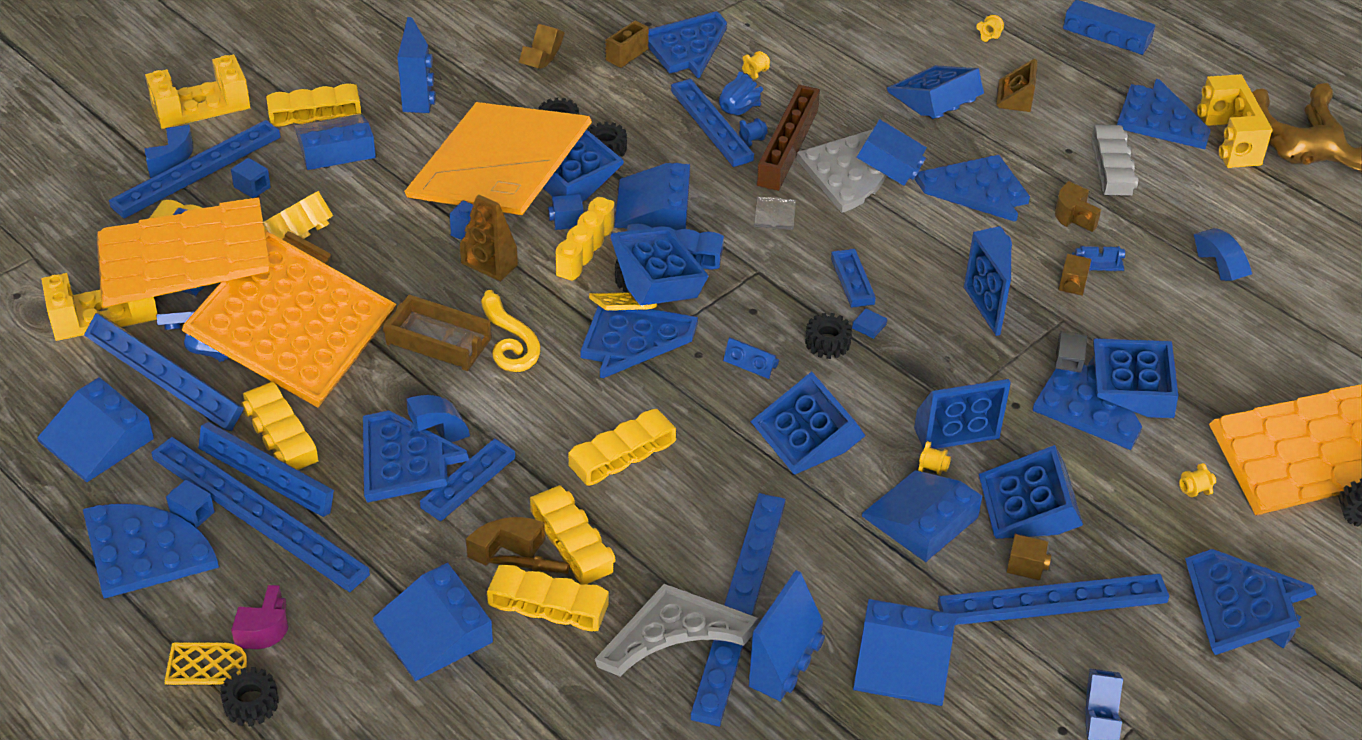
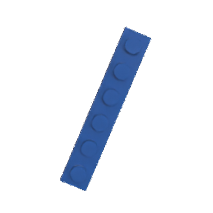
M692 79L671 84L673 95L733 167L754 161V153Z
M210 422L201 425L198 449L322 517L331 513L333 489Z

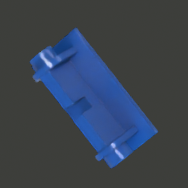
M1080 246V248L1075 249V252H1072V255L1092 259L1089 270L1124 271L1122 258H1125V249H1121L1120 246L1103 247L1102 253H1099V247Z
M731 337L728 339L723 361L767 379L770 378L772 368L776 369L779 363L776 355Z

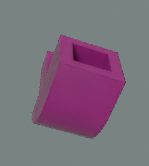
M268 585L262 608L238 606L231 629L235 645L242 649H264L276 644L285 636L288 631L285 612L286 599L281 596L280 586Z

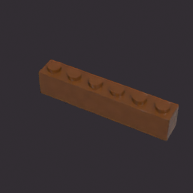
M798 85L758 163L757 186L780 190L818 112L820 89L804 85Z

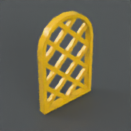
M589 293V299L605 310L653 309L658 305L657 303L640 306L631 293Z
M172 643L164 681L165 684H224L226 678L232 680L227 671L236 667L239 670L237 674L240 675V669L247 668V656L241 647L231 643ZM176 650L180 655L173 659ZM197 650L201 655L192 660L188 655ZM218 650L222 655L213 660L209 655ZM235 651L242 655L237 660L230 656ZM184 658L189 664L180 669L176 663ZM205 658L210 664L202 669L197 663ZM226 658L231 664L223 669L218 663ZM193 666L198 672L189 677L185 671ZM173 667L177 672L170 676ZM215 667L219 672L210 677L206 671Z

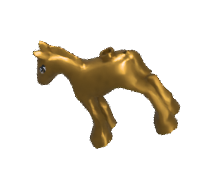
M1328 83L1317 84L1311 90V102L1304 109L1309 119L1310 128H1298L1278 122L1271 116L1268 110L1270 99L1267 90L1262 88L1252 92L1273 129L1268 144L1276 149L1281 158L1292 164L1305 165L1325 160L1334 161L1359 170L1362 173V146L1359 148L1351 147L1347 143L1342 125L1331 115L1328 105L1333 97V90Z

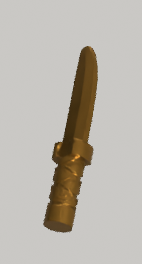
M497 556L489 561L494 564L532 568L535 572L547 570L568 574L570 568L568 562L544 560L541 556H535V558Z

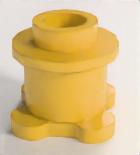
M989 15L984 22L980 21L976 27L981 33V40L987 42L989 39H998L1004 29V22L999 16Z
M761 51L755 52L752 57L748 54L742 57L744 61L742 66L743 72L749 74L754 80L759 77V72H766L769 69L770 59Z
M927 441L920 456L918 471L923 472L925 468L937 472V475L940 476L942 471H948L951 456L947 455V449L940 451L930 448L931 442Z
M1204 463L1197 465V471H1185L1181 474V479L1179 480L1180 489L1189 497H1195L1202 491L1205 495L1213 494L1212 488L1216 483V477L1213 473H1210Z

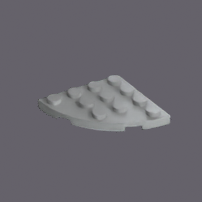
M873 129L797 152L796 160L841 213L863 204L865 198L875 194L885 180V174L856 158Z

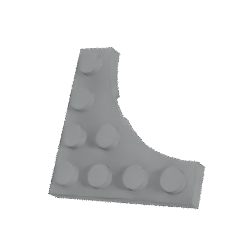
M663 584L595 658L596 665L600 669L621 677L631 666L644 657L678 643L695 640H721L744 646L753 636V631L759 624V619Z

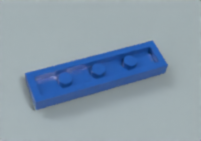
M494 438L470 458V461H467L448 477V486L435 488L420 500V508L437 520L442 521L515 459V451Z

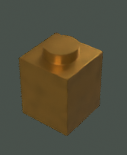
M1067 254L1059 291L1083 296L1092 259Z
M1015 534L1007 573L1040 580L1042 571L1049 570L1052 554L1046 553L1049 541Z

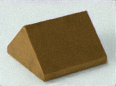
M1035 58L999 79L998 108L1031 112L1037 72V60Z

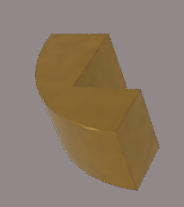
M538 24L532 47L523 46L518 63L539 69L546 67L557 54L565 32Z
M509 517L489 522L476 529L466 538L467 558L487 566L490 559L496 555L501 547L523 557L532 558L545 541L544 522L524 517Z

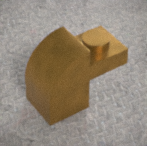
M1068 181L1059 191L1055 216L1065 227L1074 223L1093 232L1098 226L1101 209L1087 203L1088 189Z

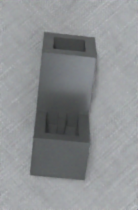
M1060 331L1056 350V369L1081 373L1086 354V334Z

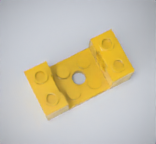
M234 54L212 59L216 81L205 82L197 86L183 87L176 90L172 86L168 69L145 74L151 105L161 129L250 109L246 78Z
M1242 74L1207 76L1206 84L1202 87L1201 103L1197 106V114L1207 126L1228 124L1224 129V143L1219 147V157L1223 159L1227 168L1261 166L1273 129Z
M67 273L41 278L47 312L56 341L84 335L96 313L105 316L120 327L157 320L158 313L154 297L104 307L108 309L99 311L103 309L101 306L100 290L73 295Z

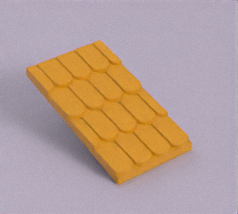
M259 197L223 202L219 206L187 210L177 215L143 219L134 224L106 227L97 233L102 308L266 273L270 266Z
M1362 384L1330 390L1327 393L1301 397L1294 401L1257 407L1251 411L1224 415L1221 418L1214 419L1209 424L1255 516L1339 495L1341 491H1344L1343 488L1346 485L1351 487V482L1360 483V479H1362Z

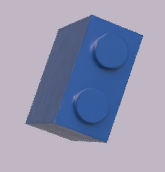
M879 119L856 158L905 186L908 179L914 180L926 159L923 154L927 147Z

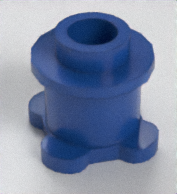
M759 118L747 124L745 120L740 121L739 135L748 147L752 146V141L765 139L768 129L764 121H761Z

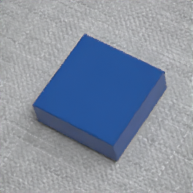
M865 309L853 321L852 329L874 339L887 325V318Z

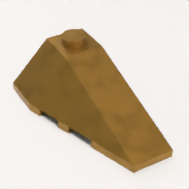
M477 195L470 213V222L465 228V237L460 243L461 263L501 282L518 266L517 246L500 204L484 196Z

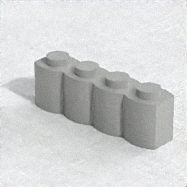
M1094 124L1092 147L1095 151V161L1098 165V174L1104 195L1132 196L1133 190L1138 187V176L1134 175L1135 163L1130 158L1131 147L1127 146L1128 135L1127 132H1124L1122 125Z

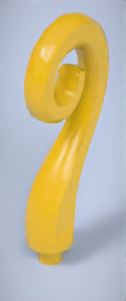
M493 290L485 291L481 304L486 317L493 324L521 338L527 346V353L523 357L511 359L503 353L507 350H512L516 355H521L524 350L522 344L518 340L510 338L499 341L493 348L495 363L503 370L510 372H522L530 369L538 361L541 351L537 336L528 326L504 310L498 294H495Z

